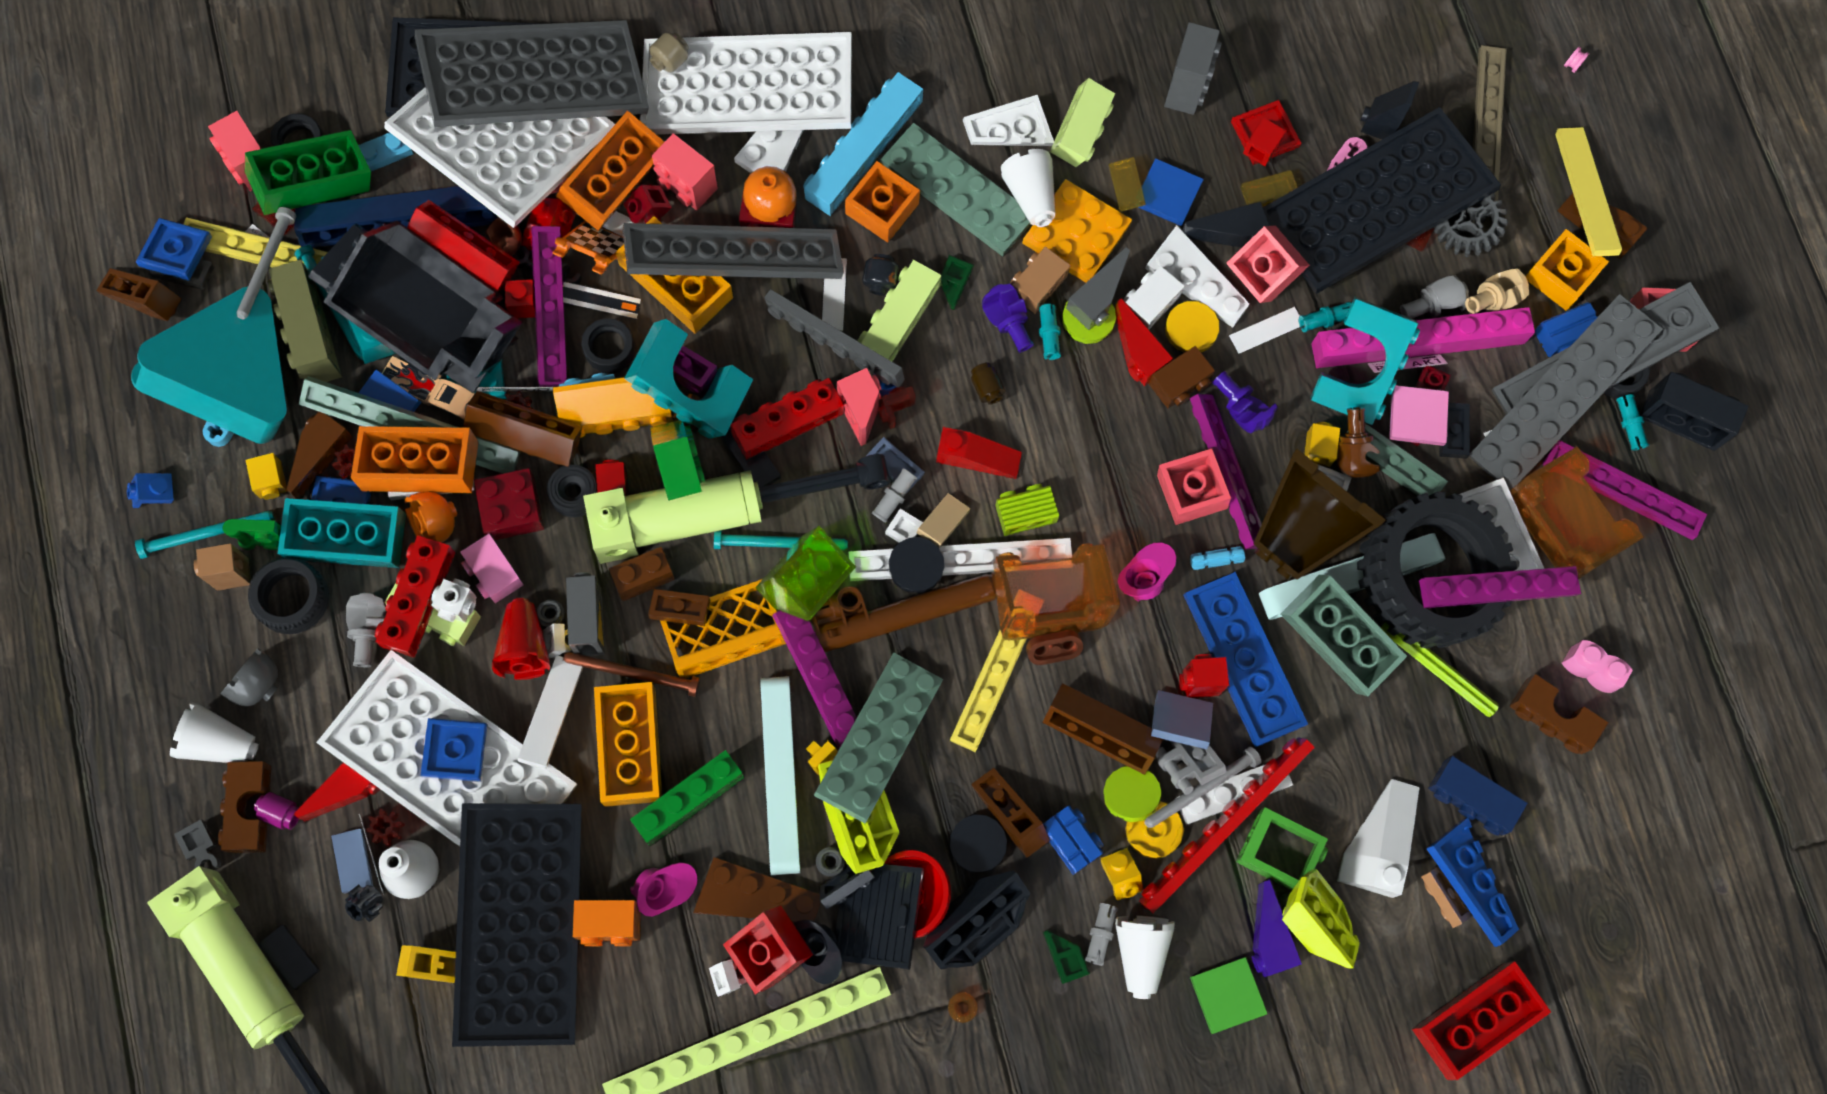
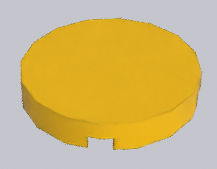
M1186 301L1178 304L1170 311L1166 321L1165 334L1170 344L1181 352L1188 351L1194 346L1200 352H1204L1214 344L1219 333V320L1215 312L1207 305L1198 301Z
M1160 801L1156 811L1166 806L1167 803ZM1176 812L1153 828H1148L1144 823L1145 820L1138 822L1127 821L1125 828L1127 840L1133 850L1144 857L1152 859L1166 857L1175 851L1182 841L1184 828L1179 817L1180 815Z

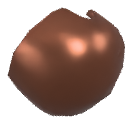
M498 217L486 229L489 241L510 256H513L519 250L522 242V233L518 226L513 228Z

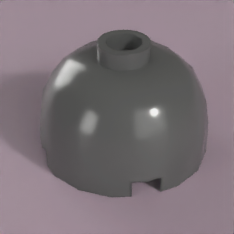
M257 648L220 694L229 701L241 706L255 705L261 699L267 702L278 689L273 685L278 677V669L274 661Z

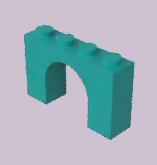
M1354 297L1344 319V324L1374 336L1383 344L1386 353L1383 369L1374 379L1362 384L1349 383L1321 372L1310 397L1311 401L1348 415L1347 408L1364 407L1365 422L1373 425L1375 419L1380 420L1386 407V405L1382 404L1386 394H1392L1397 383L1394 376L1398 369L1403 370L1409 356L1405 352L1409 343L1414 345L1420 329L1417 328L1418 323L1416 320Z
M667 319L654 322L624 379L632 384L631 387L635 391L648 394L654 398V403L659 407L670 409L676 413V417L680 421L697 427L701 435L711 439L725 436L753 379L733 365L721 367L718 369L703 398L697 401L686 397L675 383L673 365L688 334Z

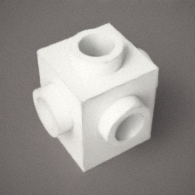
M443 579L441 586L438 585L434 589L431 598L432 606L438 611L437 616L450 622H454L456 619L465 623L475 608L477 598L469 589L470 585L459 579H454L453 582Z

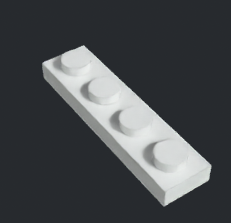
M1265 765L1229 778L1181 809L1185 824L1189 825L1221 813L1230 801L1237 800L1244 793L1242 789L1249 781L1257 780L1264 773L1262 769ZM1288 775L1270 794L1293 786L1290 776Z

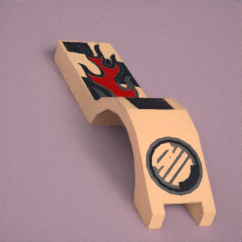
M394 356L391 357L382 374L428 406L434 405L443 408L461 419H465L467 404L474 393L448 380H433L418 368Z

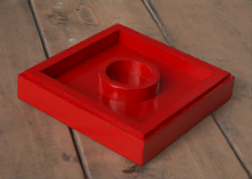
M1279 100L1232 117L1231 123L1244 149L1263 118L1278 123L1281 128L1286 130L1281 144L1271 158L1297 149L1301 145V141ZM1250 158L1253 165L1258 164V162Z

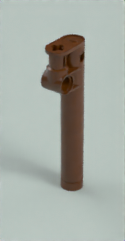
M1002 570L991 572L990 575L978 576L868 611L866 610L862 594L857 588L852 586L844 587L838 593L829 595L827 599L814 603L810 600L805 602L814 632L824 652H829L991 602L996 598L1009 596V590ZM851 596L857 600V604L853 607H846L843 605L842 600Z

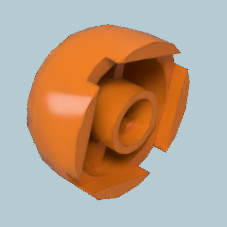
M765 166L758 168L748 176L744 183L743 200L746 208L754 218L760 221H778V218L785 215L787 217L791 214L796 205L797 192L794 182L786 171L778 167Z
M418 492L405 498V503L410 502V507L405 510L415 536H421L422 534L425 538L441 543L446 541L453 533L455 527L454 517L457 516V511L451 501L447 502L442 495L436 492Z

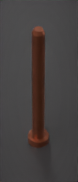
M572 652L565 653L563 660L569 664L689 691L688 696L693 697L696 696L700 678L695 676L689 680Z

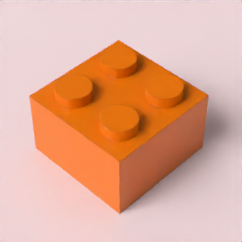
M876 161L845 199V214L888 243L919 205L920 190Z
M574 900L573 937L580 940L581 944L589 947L603 946V941H611V944H614V946L627 947L632 946V941H640L641 912L635 900Z

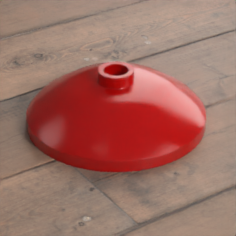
M915 850L895 853L888 857L884 864L924 868L915 939L932 932L944 919L951 898L949 878L943 866L926 853Z

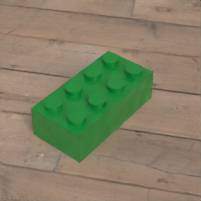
M351 130L245 152V174L264 215L276 213L280 207L294 209L368 192L370 189L371 171Z
M676 420L650 427L653 448L668 501L702 492L700 484L705 483V478L690 425L684 426L682 421Z

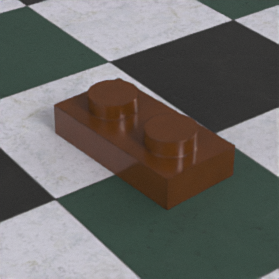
M654 589L648 616L653 620L705 626L711 600L709 596Z

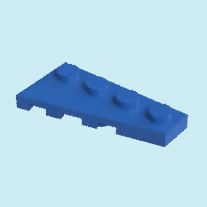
M1466 818L1436 840L1427 850L1494 947L1505 943L1519 928L1504 895L1498 894L1494 885L1495 875L1491 868L1487 869L1480 854L1484 851L1479 840L1474 841L1469 830L1472 825L1469 818Z

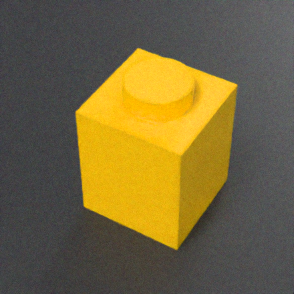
M1327 422L1313 423L1307 431L1304 454L1318 465L1331 467L1337 459L1340 428L1332 427V424Z
M274 453L246 460L252 491L260 499H274L279 497L281 493L288 492L282 462Z

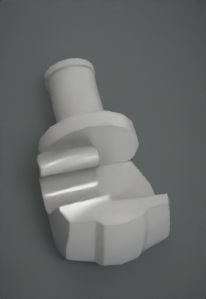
M1456 275L1443 277L1421 290V298L1401 305V315L1413 319L1427 313L1431 318H1436L1441 315V309H1453L1459 307L1461 312L1466 310L1465 301L1469 298L1468 287Z
M369 592L350 596L346 605V623L349 629L347 637L355 641L353 662L355 667H372L373 643L376 641L375 631L378 624L384 621L386 615V605L383 598Z

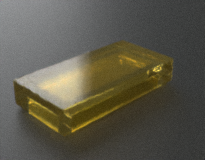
M1134 157L1110 163L1109 169L1120 212L1146 205Z
M1289 170L1242 183L1240 188L1247 205L1261 202L1262 207L1298 187L1292 171Z

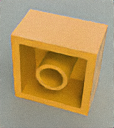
M1565 229L1525 277L1529 283L1567 311L1609 261L1602 256L1593 257L1590 247Z

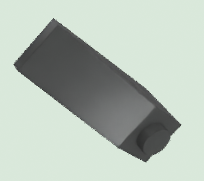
M1127 247L1068 300L1066 309L1088 330L1095 324L1097 326L1102 325L1109 317L1108 311L1130 252Z

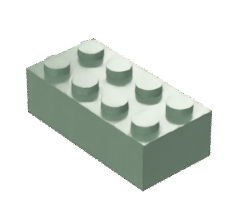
M1319 574L1280 614L1356 694L1369 696L1407 657L1330 575Z

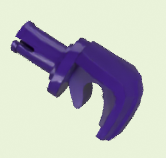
M999 284L992 287L982 299V308L987 318L998 328L1000 333L1010 334L1019 353L1030 349L1034 343L1023 326L1028 320L1024 299H1019L1015 287L1011 284Z
M1226 371L1222 372L1213 381V385L1229 399L1226 408L1229 410L1230 415L1246 432L1251 434L1266 428L1271 423L1277 411V405L1274 404L1269 408L1261 400L1251 396L1253 388L1250 385L1241 388Z

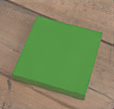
M1246 957L1190 977L1211 1034L1267 1014Z

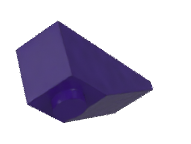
M1270 880L1258 885L1253 940L1255 955L1252 956V961L1258 973L1261 972L1263 977L1302 965L1288 926L1282 920L1283 913Z

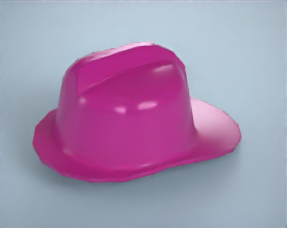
M1152 543L1145 546L1120 572L1118 585L1124 594L1133 596L1138 602L1158 596L1163 590L1164 581L1176 566L1177 557L1175 551L1164 543Z
M682 862L671 864L661 869L649 868L638 876L635 885L630 888V891L636 897L639 911L645 916L653 917L687 901L697 886V874L692 866Z

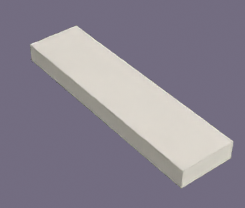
M556 655L518 756V762L546 770L582 673V666L566 663L563 657Z

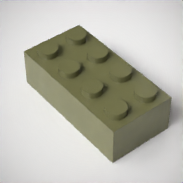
M302 260L270 268L271 279L267 280L272 296L276 295L277 304H274V309L278 319L283 321L284 328L280 329L284 343L286 345L289 344L291 353L287 354L290 367L292 370L296 369L300 379H305L309 376L328 382L341 378L342 374L319 290L315 282L308 277L310 274L309 270Z

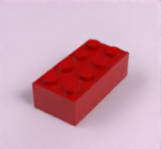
M1514 961L1500 965L1412 1028V1031L1447 1080H1459L1546 1017L1551 1011Z

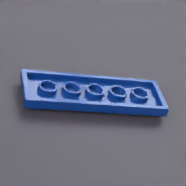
M1236 572L1186 592L1183 596L1212 657H1226L1229 678L1227 689L1254 747H1259L1307 726L1308 722Z

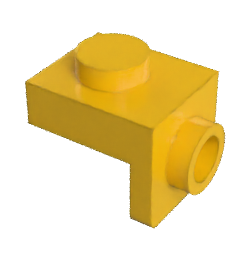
M1127 848L1101 858L1102 867L1113 886L1116 900L1131 898L1143 890L1141 873Z

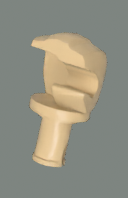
M1519 269L1507 270L1489 277L1479 286L1477 295L1466 299V309L1470 313L1475 314L1482 309L1487 312H1493L1518 305L1529 295L1527 278Z

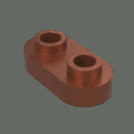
M1073 630L1036 636L1026 645L1028 658L1035 665H1045L1074 659L1083 650L1082 640L1079 634Z

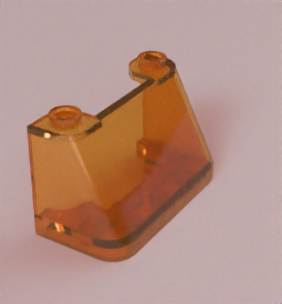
M1577 446L1528 475L1512 488L1510 493L1526 528L1554 567L1576 566L1578 579H1580L1644 537L1633 521L1623 518L1616 522L1584 479V476L1589 472V460Z
M1083 544L1077 548L1072 558L1022 563L1018 555L1007 552L996 556L993 562L999 624L1004 640L1028 639L1065 630H1073L1075 632L1098 630L1110 623L1120 606L1104 544Z

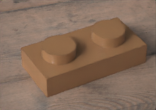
M1439 866L1421 876L1426 890L1435 898L1440 906L1442 916L1449 921L1453 928L1464 923L1472 916Z

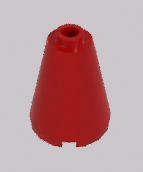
M526 598L513 599L506 606L492 660V670L496 675L505 678V673L513 674L514 680L541 677L545 674L546 668L549 671L550 659L535 605Z

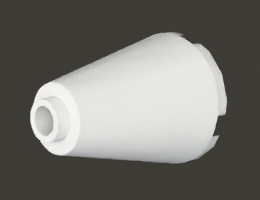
M1030 149L1028 150V155L1020 157V153H1017L1008 158L1001 165V175L1030 224L1037 227H1045L1055 218L1053 160L1048 151Z
M194 702L189 703L191 710L185 709L175 731L173 740L178 741L177 749L170 748L171 757L223 763L247 762L248 759L254 760L259 744L254 743L255 736L202 705Z
M416 840L399 842L384 851L379 859L381 881L387 891L396 897L404 899L421 897L437 881L440 870L438 857L423 842Z
M1128 916L1117 917L1115 925L1127 991L1132 992L1134 998L1150 999L1151 994L1157 993L1175 922H1168V919L1150 916H1137L1136 919L1128 922Z

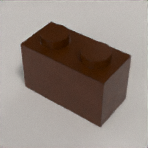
M1194 346L1152 374L1148 384L1167 409L1174 404L1178 407L1190 398L1189 394L1195 390L1201 392L1212 383L1211 378L1215 370L1198 348Z
M662 547L609 568L623 601L675 580Z

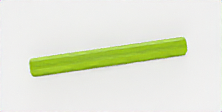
M1384 622L1381 629L1391 640L1487 717H1491L1496 713L1499 708L1498 703L1432 650L1420 647V641L1410 645L1403 642V634L1400 633L1395 636L1387 631L1390 626Z

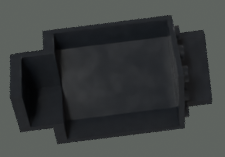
M398 221L387 225L383 224L377 229L372 228L370 231H367L357 223L353 224L312 269L308 276L326 289L328 295L324 303L433 380H437L446 374L471 393H474L480 386L486 373L490 374L500 362L507 347L513 346L519 339L515 335L523 322L500 307L505 299L504 296Z

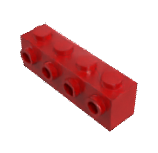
M430 200L415 209L407 226L412 232L498 293L505 289V281L511 280L520 263Z
M829 378L823 381L817 379L800 392L791 391L783 396V400L774 404L768 402L751 415L742 414L735 418L734 423L731 424V433L745 459L747 460L763 451L766 452L843 415L844 404Z
M417 535L415 543L412 542L409 545L406 555L408 558L404 569H400L396 578V591L394 595H390L385 608L387 611L384 621L378 624L375 631V642L382 648L415 658L434 609L432 606L433 602L431 601L433 591L438 585L441 586L443 579H446L456 553L450 545Z

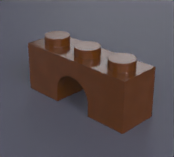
M1536 674L1527 678L1509 707L1515 710V714L1525 721H1532L1540 727L1539 729L1542 733L1552 738L1556 737L1564 743L1566 749L1575 754L1580 753L1582 755L1591 751L1609 722L1585 706L1574 711L1570 719L1559 716L1553 704L1559 689Z
M263 761L228 762L227 770L223 772L222 778L226 791L225 799H222L220 805L221 815L224 817L223 828H220L218 834L221 850L229 853H265L268 823L261 820H249L246 816L245 808L252 797L266 795L270 792L271 765Z

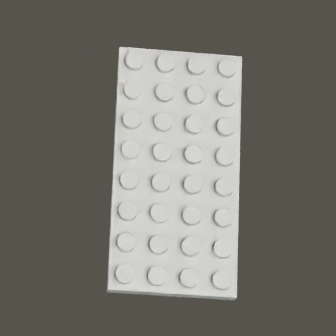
M851 32L686 37L683 39L689 47L687 50L688 59L672 73L664 70L658 71L650 62L652 57L649 47L658 38L644 39L642 82L649 110L647 114H641L640 121L655 134L851 128Z
M390 650L316 742L458 846H460L462 803L564 804L577 787V783L549 763L545 770L518 762V756L523 744L392 650ZM428 718L488 724L481 782L424 778L420 776Z

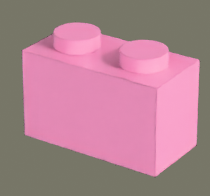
M487 534L460 552L465 559L461 564L468 575L471 577L475 574L480 581L476 587L484 599L490 596L496 604L523 586V583L490 534Z

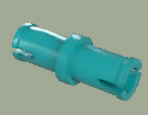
M1351 302L1331 308L1328 306L1321 307L1317 312L1299 316L1298 322L1300 328L1303 327L1301 329L1302 332L1323 326L1329 328L1334 323L1343 321L1348 313V307L1351 306Z
M1044 304L1039 307L1041 319L1039 336L1043 339L1044 359L1055 360L1061 357L1058 338L1061 331L1060 327L1057 326L1056 306L1054 304L1052 306L1051 304Z
M1634 394L1626 395L1628 407L1623 396L1616 399L1623 419L1621 425L1623 429H1626L1631 451L1640 450L1637 438H1639L1642 449L1649 446L1642 425L1644 418L1639 415Z

